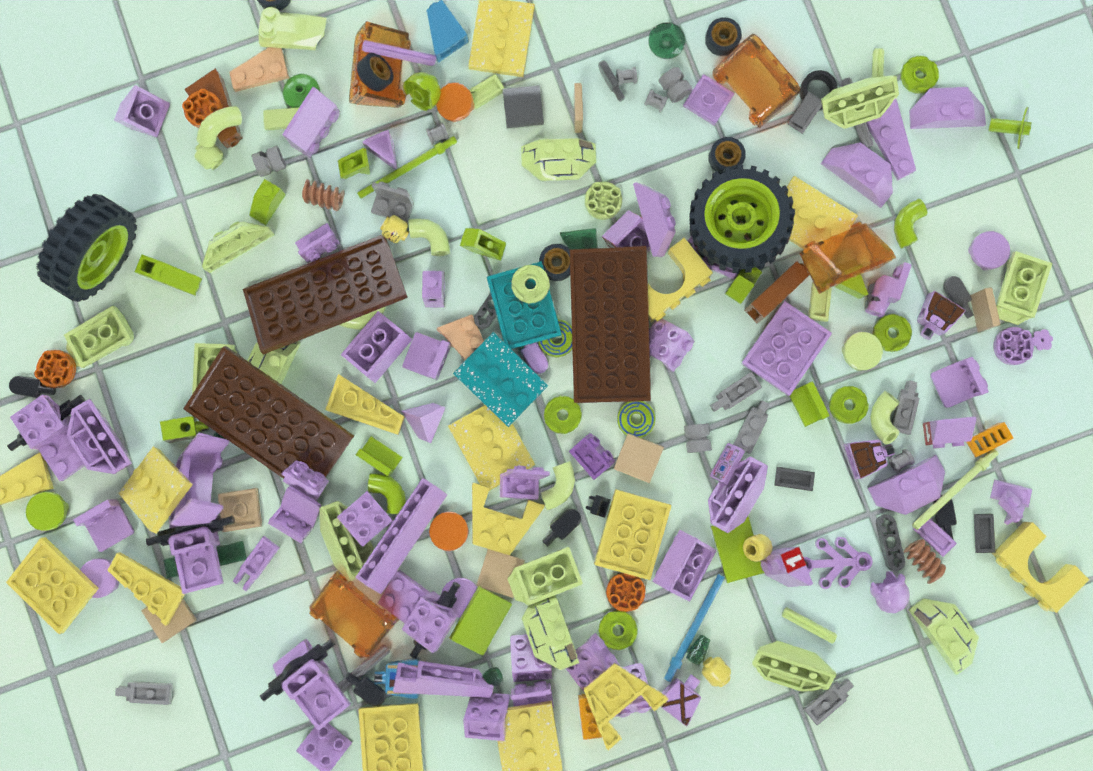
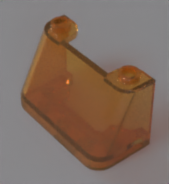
M366 21L355 36L349 103L364 106L400 108L404 105L406 95L400 89L402 60L380 55L389 63L394 77L393 82L383 91L379 92L371 90L361 81L357 72V64L368 54V52L362 51L364 40L410 49L409 33Z
M754 33L739 44L712 71L716 82H721L722 84L727 82L749 107V120L753 125H757L759 129L794 102L800 92V86Z
M860 221L850 226L851 229L818 243L812 241L804 245L805 249L799 254L820 294L831 287L868 271L876 270L896 259L893 250L866 223L862 224Z
M336 571L310 604L309 609L311 611L309 614L316 620L320 619L353 647L354 653L358 657L368 658L399 622V619L393 614L389 615L387 613L385 615V609H381L353 585V581L347 582L348 580L339 571Z

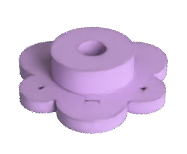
M1046 329L1040 332L1035 331L1032 339L1036 349L1039 351L1051 349L1053 337L1049 335V331Z

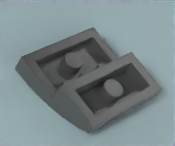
M539 85L502 89L507 129L544 125Z

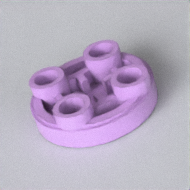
M987 231L981 233L972 241L968 252L977 266L983 270H992L1007 262L1010 256V245L1002 234Z
M1009 327L1000 331L993 343L995 355L1001 362L1007 365H1019L1030 360L1034 351L1032 334L1030 331L1019 327Z
M104 558L93 559L81 567L80 571L99 588L92 598L108 596L118 588L119 581L107 571L112 560Z
M467 578L452 579L444 586L441 592L442 594L443 591H449L453 582L460 584L461 587L455 594L457 600L452 607L457 618L462 616L478 588L474 582Z

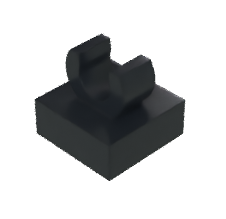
M599 495L595 497L589 496V499L594 502L592 507L586 506V509L591 514L605 518L611 500Z

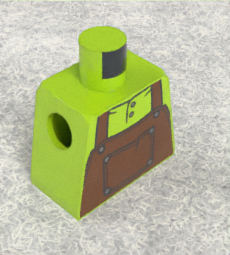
M194 416L160 421L162 438L167 443L194 439L198 433L210 430V427L200 420L197 421V418ZM190 425V430L186 432V427Z

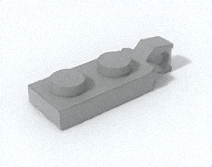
M750 372L719 392L716 396L718 401L710 405L713 412L721 407L724 410L730 409L760 390L762 386L754 374Z
M906 381L904 389H901L898 394L897 400L900 403L895 408L892 424L899 430V433L911 435L920 400L918 397L919 393L915 392L918 382Z
M762 400L757 409L752 407L733 445L742 448L749 454L752 453L768 420L769 415L765 412L769 403Z
M847 678L840 683L836 681L831 684L829 689L824 690L806 705L803 710L818 726L847 701L846 699L849 697L847 692L854 685Z
M129 682L127 686L116 688L115 696L126 697V701H129V703L170 705L172 703L173 683Z

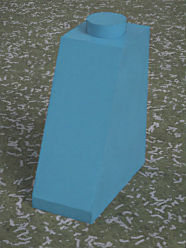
M443 0L432 3L427 9V16L434 53L439 63L469 43L467 33Z

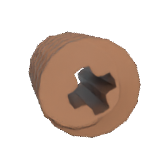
M306 179L302 190V198L306 204L311 202L314 206L318 204L321 208L326 206L327 209L333 208L334 211H339L342 207L344 190L339 193V187H335L334 191H332L331 185L324 189V183L317 187V181H314L311 186L310 180Z
M920 539L911 543L903 553L909 552L906 558H914L912 565L919 564L920 566L917 568V571L924 570L925 572L922 574V577L929 576L930 578L927 583L931 584L944 575L946 566L945 564H940V558H935V552H930V546L925 545V540Z

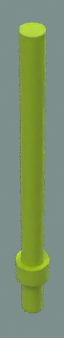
M453 136L442 143L435 144L431 150L374 183L384 182L388 184L435 155L443 154L447 148L458 143L456 138ZM372 184L357 192L360 199L374 192Z

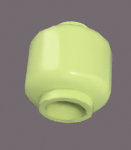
M198 144L195 147V159L204 169L215 170L223 163V152L216 145L213 147H203Z

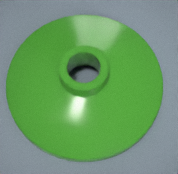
M298 74L292 76L285 83L283 97L291 108H299L312 87L319 91L320 87L313 77L306 74ZM299 88H303L302 92H297Z

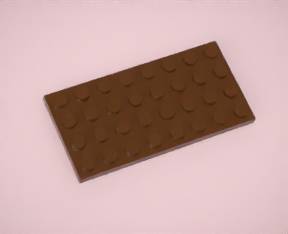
M382 235L243 289L259 349L263 355L408 298L388 241Z
M647 246L570 250L574 403L651 401Z
M227 346L222 347L183 408L283 479L285 478L282 475L283 471L296 460L304 462L314 472L323 474L326 479L354 438V435Z

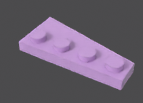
M894 99L890 107L880 118L866 123L885 160L891 164V170L898 181L914 173L916 167L897 99Z

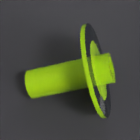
M1026 107L1022 121L991 118L989 131L1019 134L1017 149H1020L1024 136L1029 135L1032 122H1028L1029 107Z

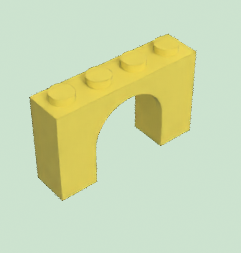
M685 238L672 246L668 251V255L682 272V287L674 293L662 294L655 291L648 283L650 322L661 320L666 316L665 312L668 309L674 310L681 304V299L684 297L688 299L696 293L694 289L700 285L704 287L711 281L710 277L713 272Z
M1023 522L995 550L996 553L992 554L996 557L995 561L1002 568H1006L1010 572V577L1014 581L1020 582L1024 586L1023 590L1029 596L1035 597L1039 601L1037 604L1043 610L1057 613L1089 579L1076 565L1065 564L1050 580L1042 583L1036 581L1029 572L1028 558L1031 552L1047 536L1033 522Z

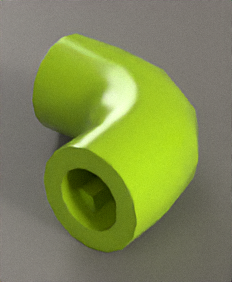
M921 199L907 204L895 218L894 234L901 249L919 240L913 229L914 223L928 214L927 208Z
M370 473L368 492L384 495L387 499V513L398 514L406 503V495L401 485L390 476Z

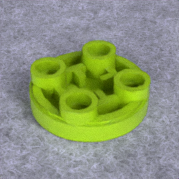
M41 492L29 500L26 506V518L29 524L37 530H55L64 522L69 505L57 493Z

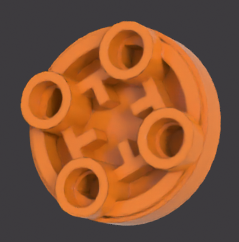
M449 83L441 88L440 99L436 104L437 110L443 118L451 122L461 121L474 109L473 96L464 85Z
M200 89L192 93L183 102L182 108L184 109L186 119L194 127L199 128L202 121L216 110L223 109V105L214 93L206 89Z
M47 350L39 358L34 375L47 387L62 388L74 379L76 364L72 356L67 352Z
M444 512L433 519L429 534L436 547L441 550L452 551L460 548L465 543L469 529L466 520L460 514Z
M620 572L609 580L606 595L608 601L615 609L629 612L638 609L644 601L645 586L639 577Z

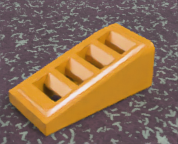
M999 422L972 437L971 441H966L974 457H978L1014 438L1006 423ZM990 433L993 434V436H994L995 439H996V442H994V440L992 439ZM982 437L986 438L989 444L988 446L986 445ZM976 440H978L979 444L981 445V450H979L977 444L975 443Z

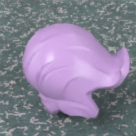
M891 571L886 572V578L883 580V583L875 584L872 582L869 588L871 595L876 599L878 607L887 613L893 614L902 611L910 599L909 588L905 584V576L899 574L898 578H896L895 574Z

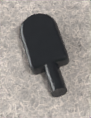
M15 376L9 382L10 391L17 395L38 398L40 393L55 395L56 388L42 386L40 380L36 378Z
M950 499L935 513L936 524L939 527H943L944 532L953 539L951 526L956 525L957 520L952 499Z
M568 509L550 525L552 532L543 540V543L548 547L557 537L564 540L579 525L581 521L580 513L575 509Z
M351 672L346 674L345 679L356 686L353 692L372 706H380L385 702V690L378 684H375L370 678L364 676L360 680Z

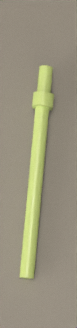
M992 449L984 458L981 457L977 460L975 466L912 524L913 528L918 530L980 471H985L990 466L989 463L999 453Z

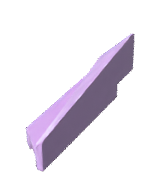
M419 661L418 668L398 662L393 688L394 693L485 698L491 697L493 685L487 684L478 669Z

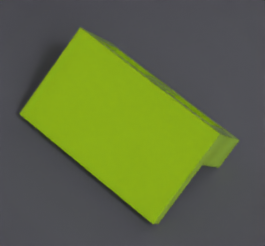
M813 381L794 389L789 396L804 427L830 416Z
M372 436L362 449L359 448L355 454L386 476H391L403 458Z

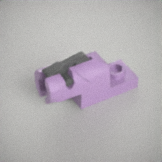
M904 262L896 266L892 277L882 275L875 283L868 285L867 292L869 295L866 296L864 307L866 313L882 317L890 303L900 300L912 264Z

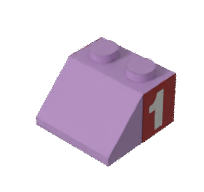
M630 210L602 235L609 248L647 246V253L651 250L642 217Z
M976 417L924 422L925 445H933V449L945 448L946 443H952V447L965 446L964 442L972 440Z
M799 546L776 549L766 559L761 560V568L765 575L787 587L813 585Z

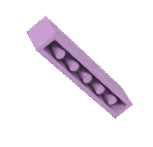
M422 478L355 578L382 594L447 494Z

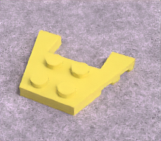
M473 482L472 544L510 555L542 512L545 505L527 500L522 518L484 507L490 488Z
M616 663L612 664L584 688L607 750L622 739L609 721L638 696L642 695L654 711L669 700L666 695Z

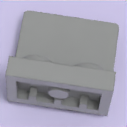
M373 182L372 187L376 197L371 213L384 218L396 215L408 223L414 206L408 191L397 187V189L390 188V185L384 182H379V184Z

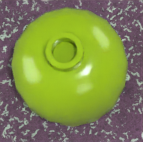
M417 72L403 83L406 96L410 94L413 98L411 102L423 111L431 110L438 103L441 89L435 76L425 72Z

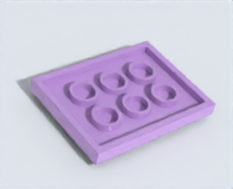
M784 301L741 364L785 395L790 396L832 333Z

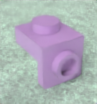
M1010 490L1002 493L998 504L1007 512L1004 523L1008 525L1012 522L1020 521L1023 518L1026 506Z

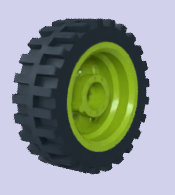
M737 165L735 170H731L730 166L725 167L724 173L714 172L710 181L705 179L702 182L701 190H696L694 200L691 201L690 236L693 238L694 246L698 247L700 256L702 258L706 256L710 265L713 266L716 263L720 265L719 269L725 271L726 267L732 268V273H738V269H745V273H750L754 267H758V270L764 268L765 263H773L776 260V256L783 253L786 244L790 240L794 225L795 209L792 208L794 201L792 196L788 197L786 185L781 187L779 185L780 179L777 176L773 179L769 177V171L766 169L763 172L756 171L757 166L752 165L751 169H743V165ZM732 201H737V202H738V203H736V204H734V205H731V202H732ZM750 204H756L757 208L754 209ZM719 215L726 217L724 220L718 219ZM737 221H739V222L743 221L744 224L741 223V224L739 225V224H737ZM759 222H764L763 226L757 225ZM732 233V236L729 238L725 236L726 234ZM746 234L751 240H745L744 235Z
M101 194L87 195L82 201L77 200L74 202L72 208L68 207L65 210V214L55 221L56 225L53 229L50 228L47 233L49 236L41 245L43 249L38 253L37 258L40 260L36 263V269L39 270L37 276L40 278V281L72 301L81 302V300H88L89 296L93 297L97 294V291L103 290L106 284L114 279V275L121 269L123 262L127 260L129 250L133 248L132 242L136 239L135 231L137 230V225L135 223L137 221L134 215Z

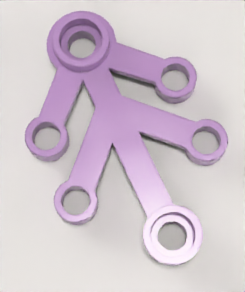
M837 537L834 541L835 546L844 549L852 558L842 557L824 538H818L815 541V546L820 550H824L833 559L811 560L808 557L803 558L807 562L809 572L813 568L833 567L826 577H821L818 581L821 588L829 589L833 580L844 567L852 566L846 576L838 578V585L848 588L859 571H867L871 568L873 563L871 555L863 551L857 552L848 544L846 538ZM840 539L844 541L843 546L838 545ZM821 540H823L825 543L824 547L822 548L819 546V542ZM862 557L865 560L863 565L859 563V559ZM844 578L847 579L846 585H842L841 583L842 579ZM826 579L828 585L824 587L822 581Z

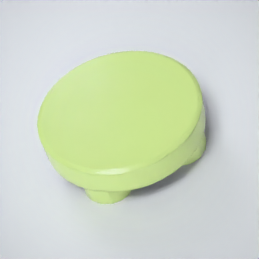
M595 182L587 190L585 207L594 218L607 220L613 218L620 211L622 195L620 189L614 184Z
M858 332L846 340L842 347V353L850 367L857 371H864L875 367L880 362L883 348L879 339L873 334Z

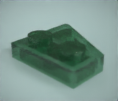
M596 228L560 232V236L570 250L598 248Z

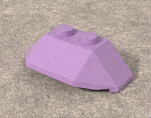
M968 87L930 88L909 111L910 129L978 127L986 125L985 108Z
M861 142L832 148L821 162L824 167L880 208H882L893 193L891 164Z
M635 182L633 186L652 256L664 257L676 233L674 227L676 222L670 212V201L666 195L645 184Z
M91 399L72 409L67 439L87 470L116 474L132 464L125 447Z
M934 455L867 489L876 506L907 515L941 497L945 470L937 455Z
M753 457L746 458V460L739 462L727 485L718 482L708 499L710 523L729 533L746 520L764 490L768 469L766 464Z

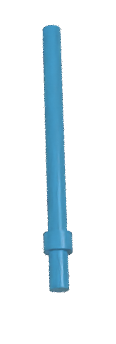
M717 575L676 656L672 657L669 663L671 665L664 677L666 681L671 682L677 669L681 668L682 660L725 577Z

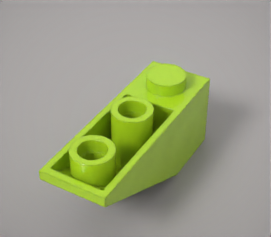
M141 254L134 271L143 277L194 296L202 281L201 277Z

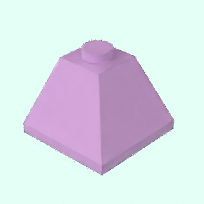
M134 85L120 103L114 121L132 130L157 137L170 103Z

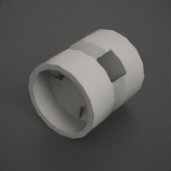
M679 67L670 69L658 80L662 88L668 90L667 96L672 103L681 101L693 90L689 82L683 80L684 75Z
M277 145L266 149L265 153L260 151L251 155L254 166L261 178L270 175L272 170L278 172L286 169L284 158Z
M709 423L684 426L685 437L689 439L686 442L687 453L712 450L711 442L706 437L710 434Z

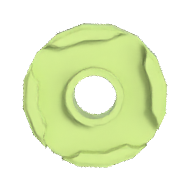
M525 265L514 273L512 290L515 296L522 302L528 304L537 303L548 294L550 288L549 278L541 267ZM534 279L536 281L535 288L527 289L525 286L526 281Z

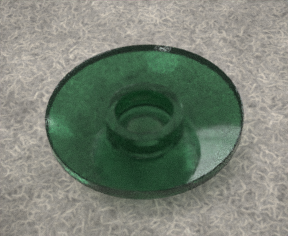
M667 22L655 26L648 38L650 50L654 55L662 59L677 57L683 51L686 41L682 29L673 23ZM666 41L669 43V45L665 46L663 45V42Z

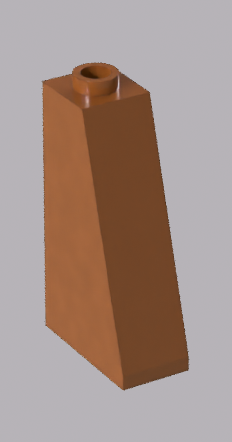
M216 68L184 89L188 96L200 89H206L220 99L223 108L232 107L224 79ZM239 126L225 128L217 136L227 149L236 146L243 139Z
M796 261L744 311L758 324L810 275L807 267Z

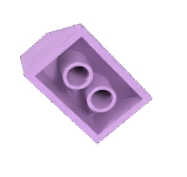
M312 87L282 135L291 147L311 158L318 151L321 140L327 137L332 123L338 120L340 111L335 103L315 87Z
M377 311L341 353V356L367 378L376 383L412 339L387 317Z
M679 530L652 582L690 602L717 550Z

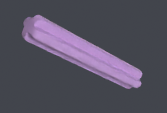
M364 40L362 44V51L429 66H434L436 62V56L368 40Z

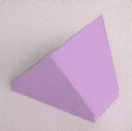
M389 130L369 137L362 142L368 151L396 170L395 146Z
M431 403L401 412L417 437L432 443L446 407Z

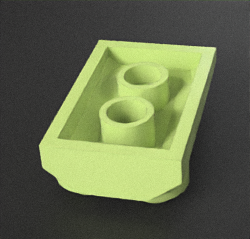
M275 7L265 8L261 13L258 29L259 44L261 47L316 50L318 41L324 37L327 18L279 12Z
M1017 251L1012 253L1011 258L1006 263L1007 271L996 304L1000 320L1019 325L1028 319L1035 318L1053 263Z
M115 306L109 307L64 334L67 341L66 349L74 359L76 367L81 368L89 366L122 346L130 345L134 340L133 331L127 320Z
M195 343L192 394L222 347L227 346L237 353L235 345Z
M569 547L515 567L507 578L515 601H521L527 605L534 604L583 584Z

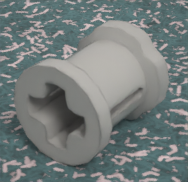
M635 66L627 70L616 69L618 86L631 82L637 84Z
M651 89L644 105H650L661 113L668 97L658 95Z
M440 123V126L426 129L431 145L443 138L449 139L444 123Z
M903 449L902 453L895 457L891 456L888 458L891 468L896 473L900 472V469L915 463L912 454L907 449Z

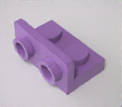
M591 433L569 450L570 454L593 480L615 462L612 453L605 450L600 444V440Z

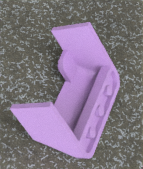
M198 433L181 453L176 467L193 485L169 516L170 525L187 526L210 523L212 520H215L216 516L223 509V505L210 502L213 473L222 465L221 452L229 444V440Z

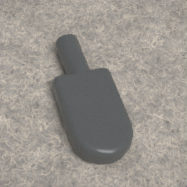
M604 60L599 62L598 68L611 92H614L619 102L623 101L625 96L619 88L618 81L609 65Z
M957 276L945 279L943 288L949 300L966 310L964 315L967 319L974 316L968 305L972 298L962 280Z

